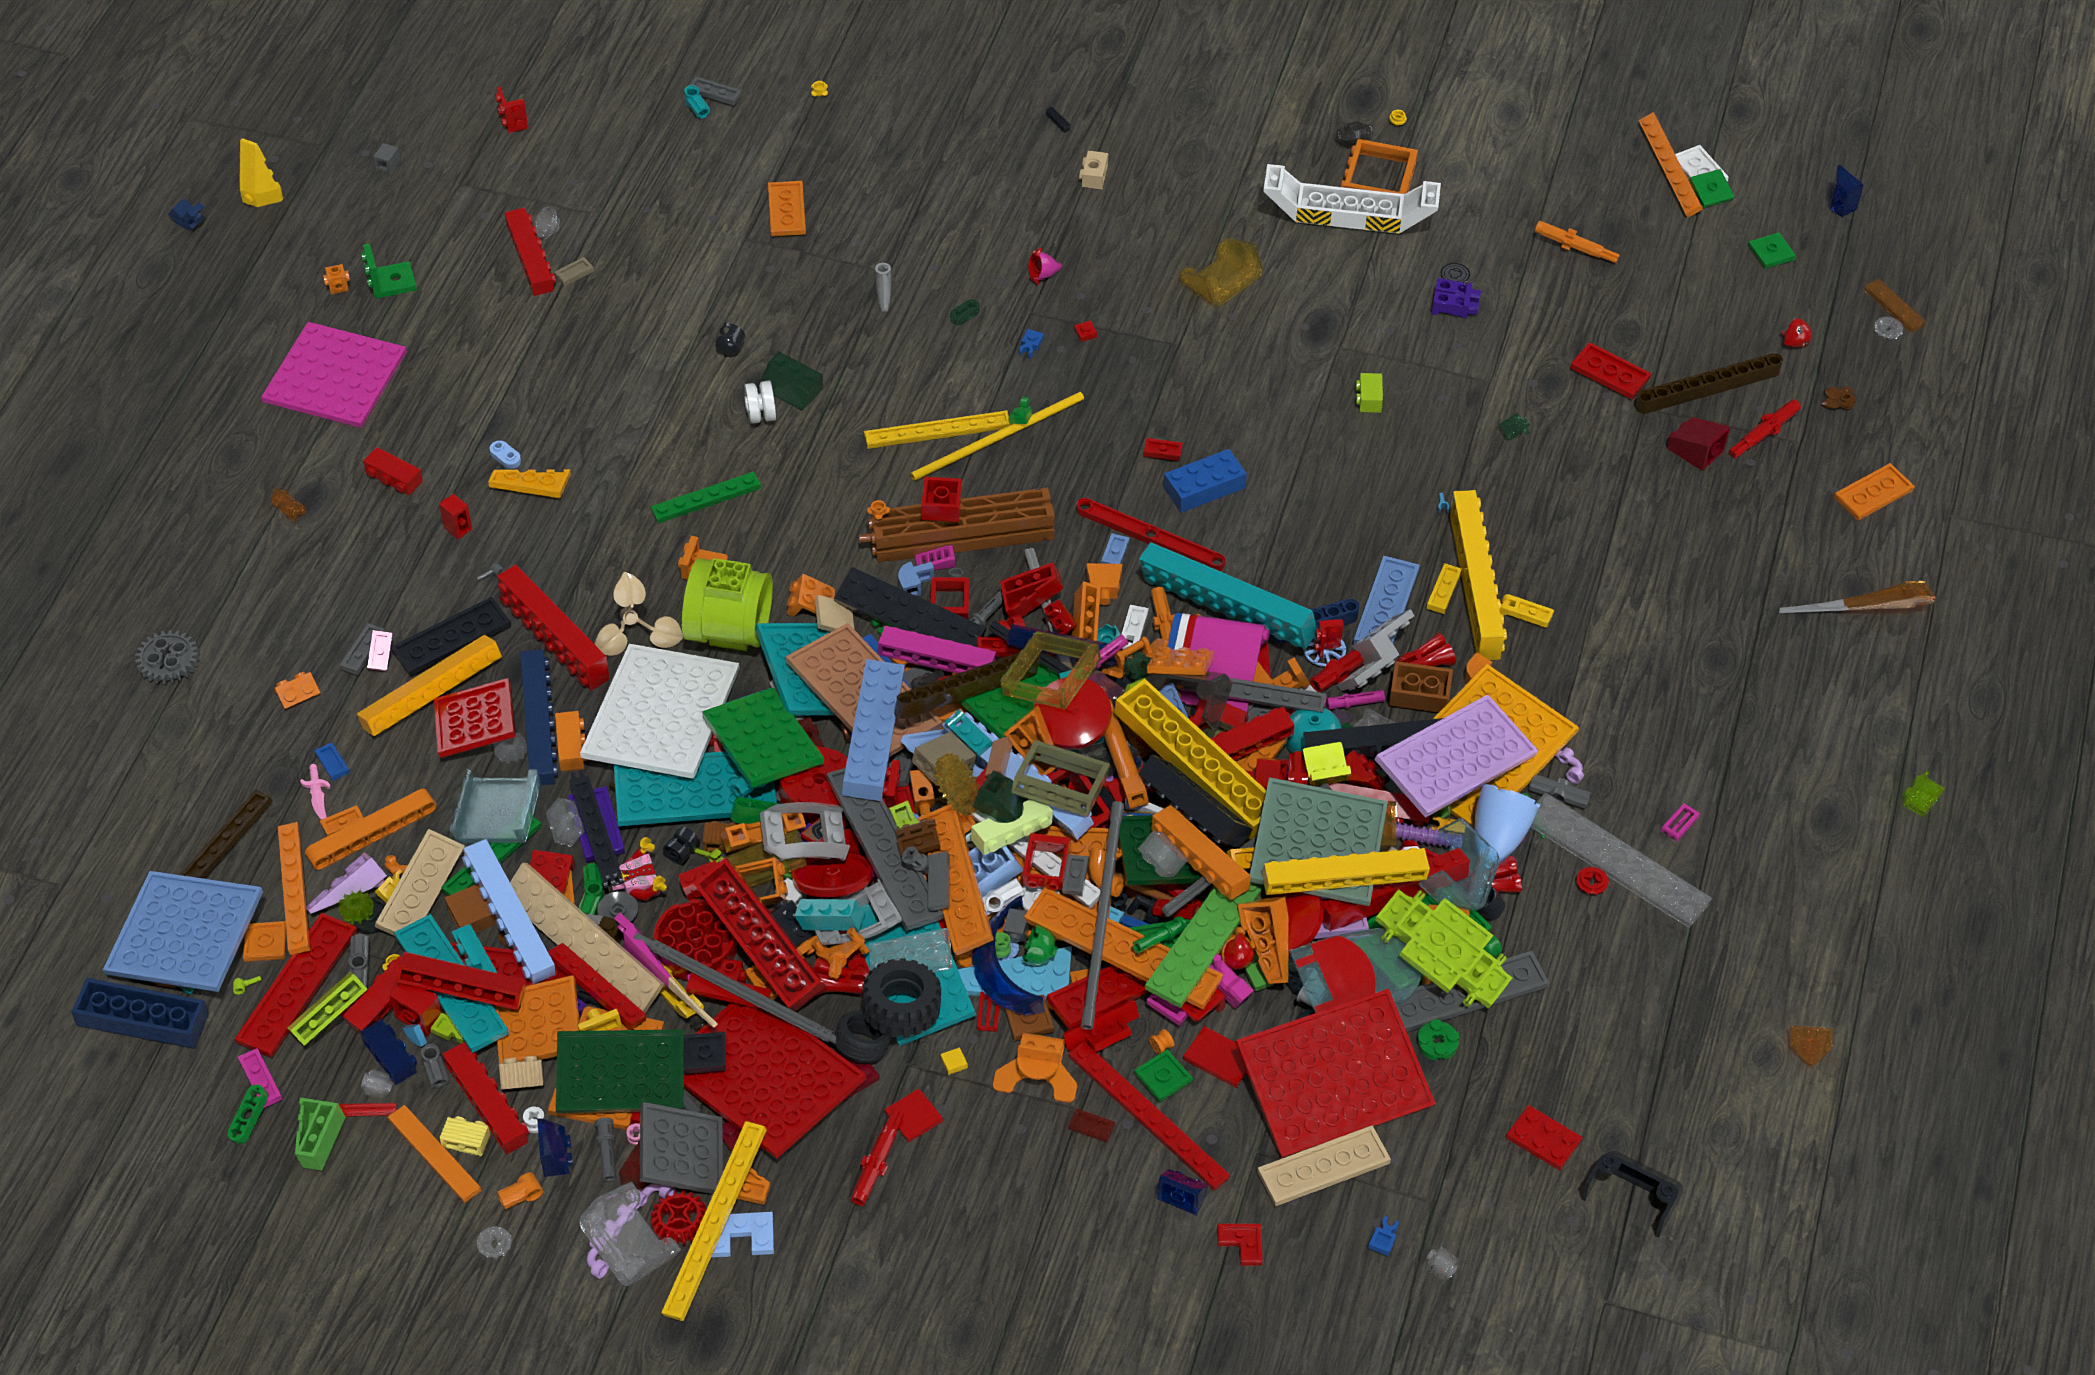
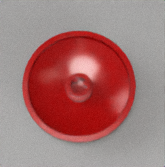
M1066 677L1052 682L1040 692L1033 707L1034 709L1037 705L1039 706L1054 746L1068 750L1084 748L1098 741L1107 731L1112 717L1110 700L1104 689L1097 683L1082 677Z
M850 852L847 853L844 861L832 857L830 859L819 858L817 860L815 858H805L792 869L794 887L802 893L816 897H838L857 892L866 887L873 877L870 861L861 855Z
M1302 892L1266 895L1265 893V899L1285 897L1288 911V956L1301 951L1315 938L1322 925L1324 905L1321 897Z

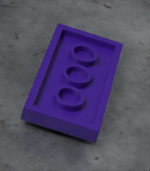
M607 786L593 789L615 855L625 853ZM573 794L568 795L585 861H593L595 859Z

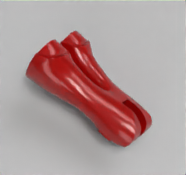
M1437 633L1419 648L1403 654L1397 662L1433 667L1438 665L1452 666L1456 663V657L1450 644H1446L1444 636L1441 633Z
M1509 856L1494 866L1469 871L1468 877L1462 879L1465 884V893L1475 894L1479 889L1486 886L1493 887L1497 892H1522L1521 878L1517 873V863L1514 856Z
M817 958L814 970L826 984V987L815 996L825 992L862 994L864 979L869 973L862 969L842 967L839 978H831L829 976V962L822 958Z

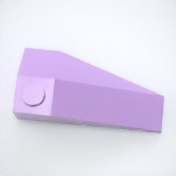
M364 852L345 869L346 874L344 876L337 877L332 881L330 890H323L306 906L307 910L310 913H314L370 890L373 887L377 888L385 881L383 878L387 875Z

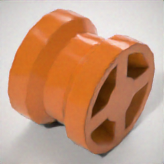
M1165 1029L1159 1031L1158 1035H1153L1149 1038L1152 1049L1158 1055L1165 1051V1049L1174 1047V1040Z

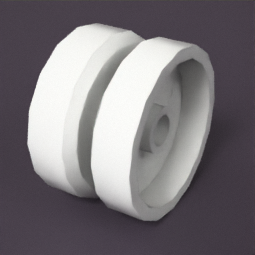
M760 382V394H758L754 383L744 384L745 406L750 424L760 423V411L763 412V417L767 422L775 421L776 413L771 382Z

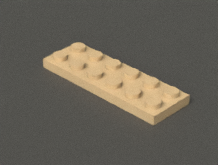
M428 829L376 921L375 927L394 935L395 931L427 916L441 892V887L446 883L460 858L465 845Z
M1372 1125L1258 1167L1257 1173L1274 1205L1278 1206L1388 1165L1391 1162V1158Z

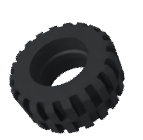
M900 958L897 961L891 959L888 960V963L882 962L878 964L877 968L874 967L869 971L862 987V1012L868 1023L871 1022V1026L874 1029H880L881 1033L885 1035L887 1033L891 1034L892 1037L903 1036L905 1038L910 1037L912 1034L914 1036L919 1035L922 1030L925 1032L937 1021V1017L940 1014L942 991L940 980L936 977L933 970H928V966L923 963L920 965L916 960L906 961V958ZM894 993H907L917 999L908 1003H897L886 997Z

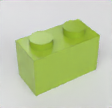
M1360 373V380H1356V391H1359V394L1356 395V405H1360V412L1381 413L1383 404L1382 374Z

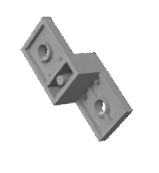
M1411 609L1391 617L1352 645L1353 649L1357 650L1364 659V666L1337 684L1340 691L1346 689L1351 691L1356 687L1360 688L1368 682V678L1377 676L1382 672V668H1387L1395 663L1394 659L1399 656V653L1389 638L1397 633L1395 630L1402 629L1410 623L1409 619L1414 617Z

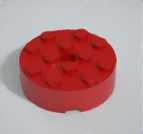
M816 746L824 757V763L780 778L778 796L781 804L814 802L840 806L826 776L827 773L846 768L848 758L839 751ZM802 813L807 823L813 824L820 818V814Z
M693 899L681 905L677 903L667 909L656 923L654 940H658L714 970L721 966L722 960H732L735 958L737 940L706 900ZM656 954L660 962L672 971L673 976L688 980V974H691V971Z

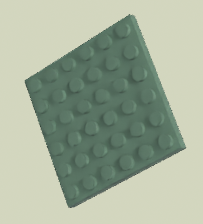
M1269 777L1250 871V882L1264 885L1262 876L1264 863L1271 861L1283 862L1291 859L1304 860L1312 857L1326 858L1332 855L1347 856L1353 853L1368 854L1374 851L1379 852L1388 801ZM1373 885L1303 891L1302 893L1370 906Z

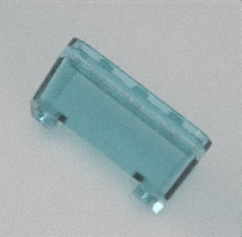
M1459 818L1440 828L1438 833L1451 844L1449 851L1460 848L1470 859L1468 877L1455 882L1441 870L1428 877L1427 880L1420 881L1419 885L1439 904L1446 898L1457 908L1478 910L1486 904L1500 857L1498 852L1465 820Z

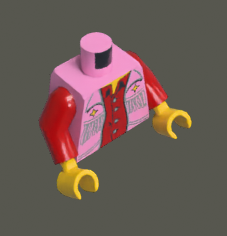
M647 837L642 838L640 841L641 848H638L624 864L620 865L619 868L624 883L620 884L618 878H616V886L611 885L613 891L625 889V892L632 895L635 899L647 901L653 896L660 895V891L666 890L667 887L664 884L666 880L661 876L656 877L650 855L646 853V851L652 852L655 849L654 844L650 843L651 839Z

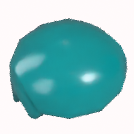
M1106 624L1098 629L1096 648L1098 651L1120 635L1116 625L1110 626Z

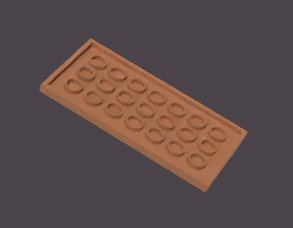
M846 623L786 656V662L848 729L853 732L866 659L885 661ZM904 681L901 693L911 690ZM932 711L908 719L896 717L890 756L906 748L901 742L903 735L937 730L942 727V721Z

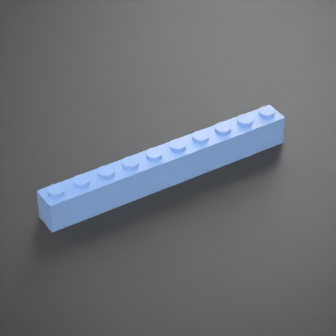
M965 713V716L988 736L992 742L999 739L994 733L989 734L980 722L978 724L975 723L974 718L969 713ZM959 721L956 726L958 727L962 722ZM945 723L942 724L946 733L951 731ZM992 746L980 757L976 755V759L986 767ZM1011 749L1005 778L1003 779L1013 787L1015 775L1024 758L1019 753L1015 755ZM1033 764L1030 765L1025 774L1052 783L1045 774L1040 775L1038 769ZM1049 805L1053 810L1052 820L1076 840L1094 824L1090 817L1092 815L1091 812L1086 817Z

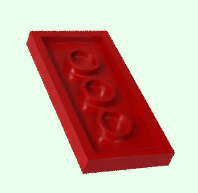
M1590 342L1574 359L1570 367L1632 400L1651 378L1650 372Z

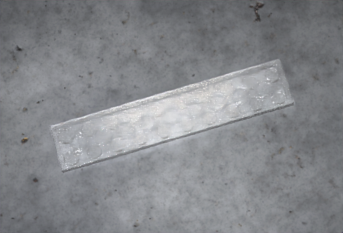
M1545 793L1537 802L1540 806L1531 828L1592 867L1601 869L1608 877L1686 927L1690 928L1711 903L1712 898L1549 794Z

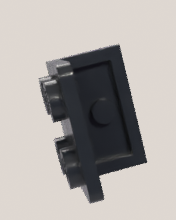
M781 900L773 906L774 910L770 913L796 946L813 935V930H803L795 918L797 906L793 900L785 902Z

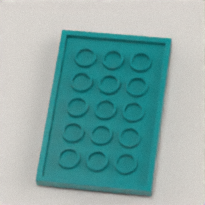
M757 623L755 630L787 713H792L793 715H835L786 662V656L830 633V631L819 629L817 623Z

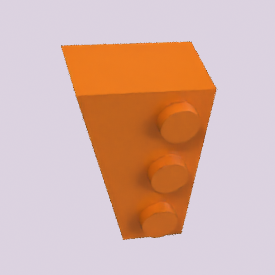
M1038 705L1004 733L1006 737L1010 738L1012 745L1024 759L1034 740L1054 746ZM1035 759L1031 763L1038 769L1040 775H1047L1057 768V766Z

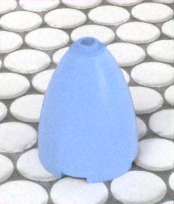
M1488 784L1482 786L1475 815V845L1478 859L1482 861L1481 864L1491 867L1505 860L1522 842L1535 819L1540 804H1534L1535 800L1520 793L1504 789L1497 790V786Z

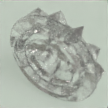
M1892 317L1879 318L1874 325V331L1877 332V336H1883V339H1898L1903 332L1901 322Z
M487 1228L478 1236L477 1248L480 1254H483L486 1258L493 1257L497 1259L501 1255L505 1256V1253L510 1250L511 1236L504 1228ZM493 1237H495L498 1243L496 1249L491 1245Z

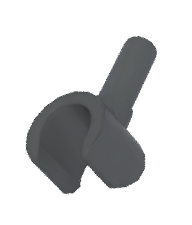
M494 563L489 571L477 576V578L481 580L493 574L497 577V575L504 572L502 570L503 567L498 563Z

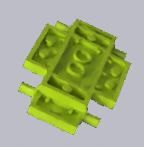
M1398 890L1374 919L1386 929V932L1381 936V940L1385 939L1384 942L1388 943L1393 935L1406 944L1399 956L1441 989L1449 993L1452 987L1458 984L1468 993L1467 997L1463 1000L1464 1005L1470 1000L1466 1005L1470 1007L1476 999L1487 1008H1490L1512 980V977L1501 967L1507 960L1506 956L1503 957L1504 954H1499L1497 959H1495L1483 949L1493 935L1446 898L1433 911L1422 902V899L1425 897L1424 893L1420 896L1422 891H1418L1412 898Z

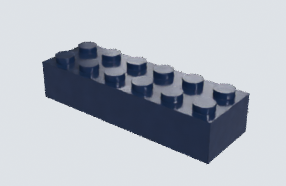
M86 978L71 1011L77 1026L195 1048L209 1014L204 1000Z

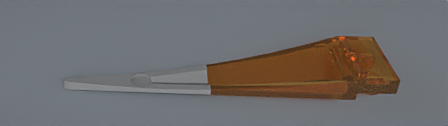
M1907 581L1851 598L1811 605L1783 607L1779 609V613L1915 608L1916 604L1925 606L1935 603V595L1926 581Z

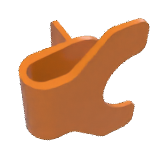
M1023 1033L1021 1043L1018 1045V1057L996 1070L993 1088L996 1091L1011 1093L1015 1085L1024 1078L1044 1079L1053 1087L1054 1099L1056 1101L1073 1102L1076 1096L1077 1083L1061 1063L1065 1039Z

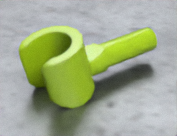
M698 848L695 849V853L707 857L711 862L716 860L718 863L723 858L720 856L721 851L718 849L711 853Z
M258 976L244 981L240 978L235 979L233 982L234 994H243L245 986L261 981V977Z

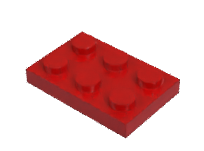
M1530 1105L1527 1106L1506 1135V1139L1559 1171L1583 1139L1582 1136Z

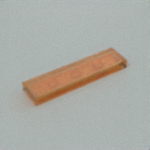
M1879 278L1865 285L1864 290L1911 333L1925 326L1926 321Z

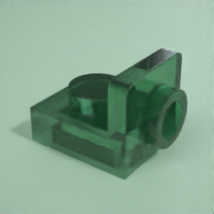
M1518 413L1499 424L1509 440L1523 431L1527 435L1530 434L1528 430L1530 424L1525 417L1521 418Z

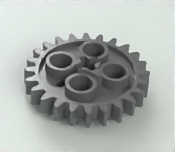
M169 630L168 634L161 631L159 636L154 633L153 639L147 637L148 642H141L142 647L137 648L138 653L135 654V662L139 673H142L143 678L147 677L149 682L154 679L156 684L160 680L163 681V684H166L167 680H170L173 684L176 678L181 681L182 675L188 677V671L194 672L193 667L198 666L197 661L200 660L196 641H193L191 636L187 638L186 633L180 635V632L176 631L175 634H172L171 630Z

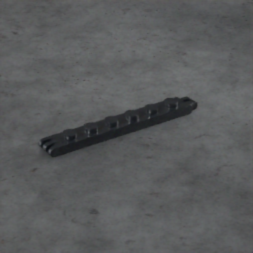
M583 770L578 771L580 777H576L575 772H571L572 779H569L570 787L604 889L608 888L607 881L609 880L612 886H616V878H618L620 884H623L624 880L589 776L584 775Z

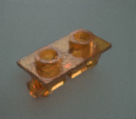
M274 487L271 503L296 522L298 515L306 513V507L298 501H294L295 499L286 490H279Z

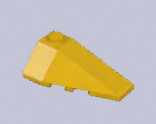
M241 139L240 193L242 202L260 207L282 201L281 186L278 182L274 181L272 170L268 169L264 163L266 159L258 144Z

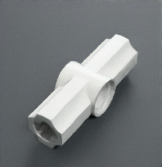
M1017 878L996 890L988 891L982 897L987 915L1000 911L1003 906L1025 894ZM992 897L1000 899L999 903L995 905L990 904L989 900Z

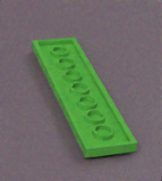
M1250 882V889L1233 900L1221 894L1218 888L1214 887L1147 981L1145 989L1181 1008L1213 963V957L1220 953L1241 923L1238 904L1256 901L1264 890L1265 885Z

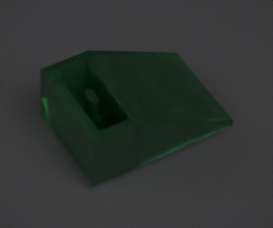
M993 770L979 788L973 808L997 819L999 822L1010 823L1022 816L1023 802L1029 799L1011 793L1014 781Z

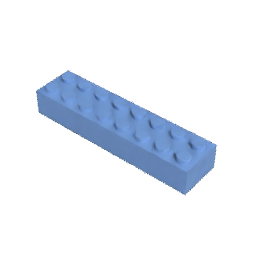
M866 659L843 780V796L882 801L896 722L894 714L896 698L901 693L905 665Z

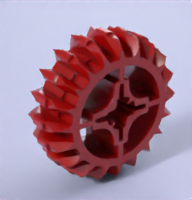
M674 1190L672 1196L666 1193L665 1199L659 1198L658 1204H654L653 1211L651 1212L650 1222L654 1234L658 1235L660 1241L665 1239L667 1245L673 1242L675 1247L679 1242H682L684 1246L686 1241L692 1243L707 1210L706 1204L701 1202L699 1196L694 1197L692 1192L686 1195L684 1190L681 1194H677ZM695 1213L697 1216L695 1221L692 1223L690 1221L691 1214ZM666 1214H668V1222L664 1224L663 1218Z

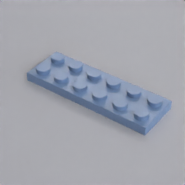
M1383 556L1353 644L1357 643L1391 617L1405 612L1419 572V564ZM1397 633L1389 638L1392 644H1394Z

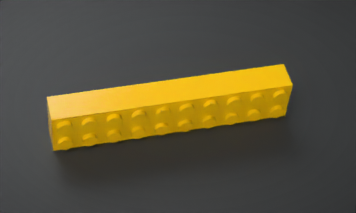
M1476 490L1453 491L1450 520L1459 567L1462 568L1461 577L1475 651L1489 660H1500L1501 652L1505 650L1504 640L1507 639L1506 629H1503L1504 617L1499 611L1501 610L1500 599H1497L1498 586L1494 584L1495 571L1494 569L1491 570L1492 556L1488 555L1489 541L1485 540L1486 527L1482 525L1484 520L1483 512L1479 510L1481 501L1480 498H1477Z
M1146 679L1116 699L1114 713L1164 760L1172 763L1253 828L1248 836L1249 839L1258 834L1266 790Z

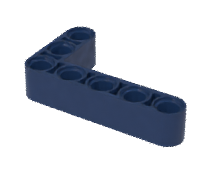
M1350 598L1310 610L1313 611L1316 628L1318 629L1319 621L1342 619L1343 626L1356 622L1360 605L1357 600ZM1269 634L1275 643L1288 642L1286 640H1279L1274 635Z

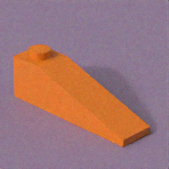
M1285 897L1266 898L1238 904L1242 928L1244 931H1247L1251 942L1249 943L1256 950L1259 957L1258 962L1268 984L1287 983L1288 911Z

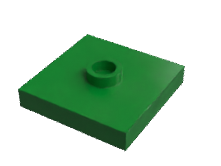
M1721 169L1689 178V182L1702 208L1729 202L1735 198Z
M1779 232L1748 242V247L1764 269L1793 261L1796 258L1795 253Z
M1168 1049L1134 1070L1136 1077L1159 1103L1193 1082V1077Z

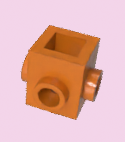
M343 264L325 267L326 275H323L325 286L329 285L331 295L349 291L347 281H350L348 270L344 271Z

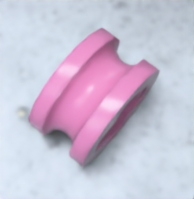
M635 1123L628 1127L626 1132L627 1139L632 1145H640V1124ZM634 1132H639L638 1137H634Z

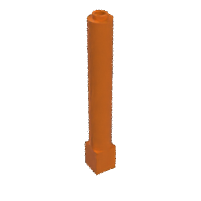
M1109 699L1112 717L1104 738L1120 778L1127 803L1131 809L1148 804L1149 801L1145 785L1142 782V777L1138 774L1139 772L1118 716L1114 713L1113 703Z

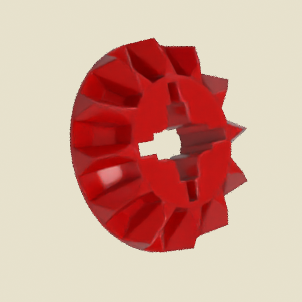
M1586 867L1578 873L1576 885L1580 887V891L1587 892V895L1592 893L1597 896L1598 893H1604L1605 889L1608 888L1609 879L1601 869ZM1595 877V883L1591 886L1589 883Z

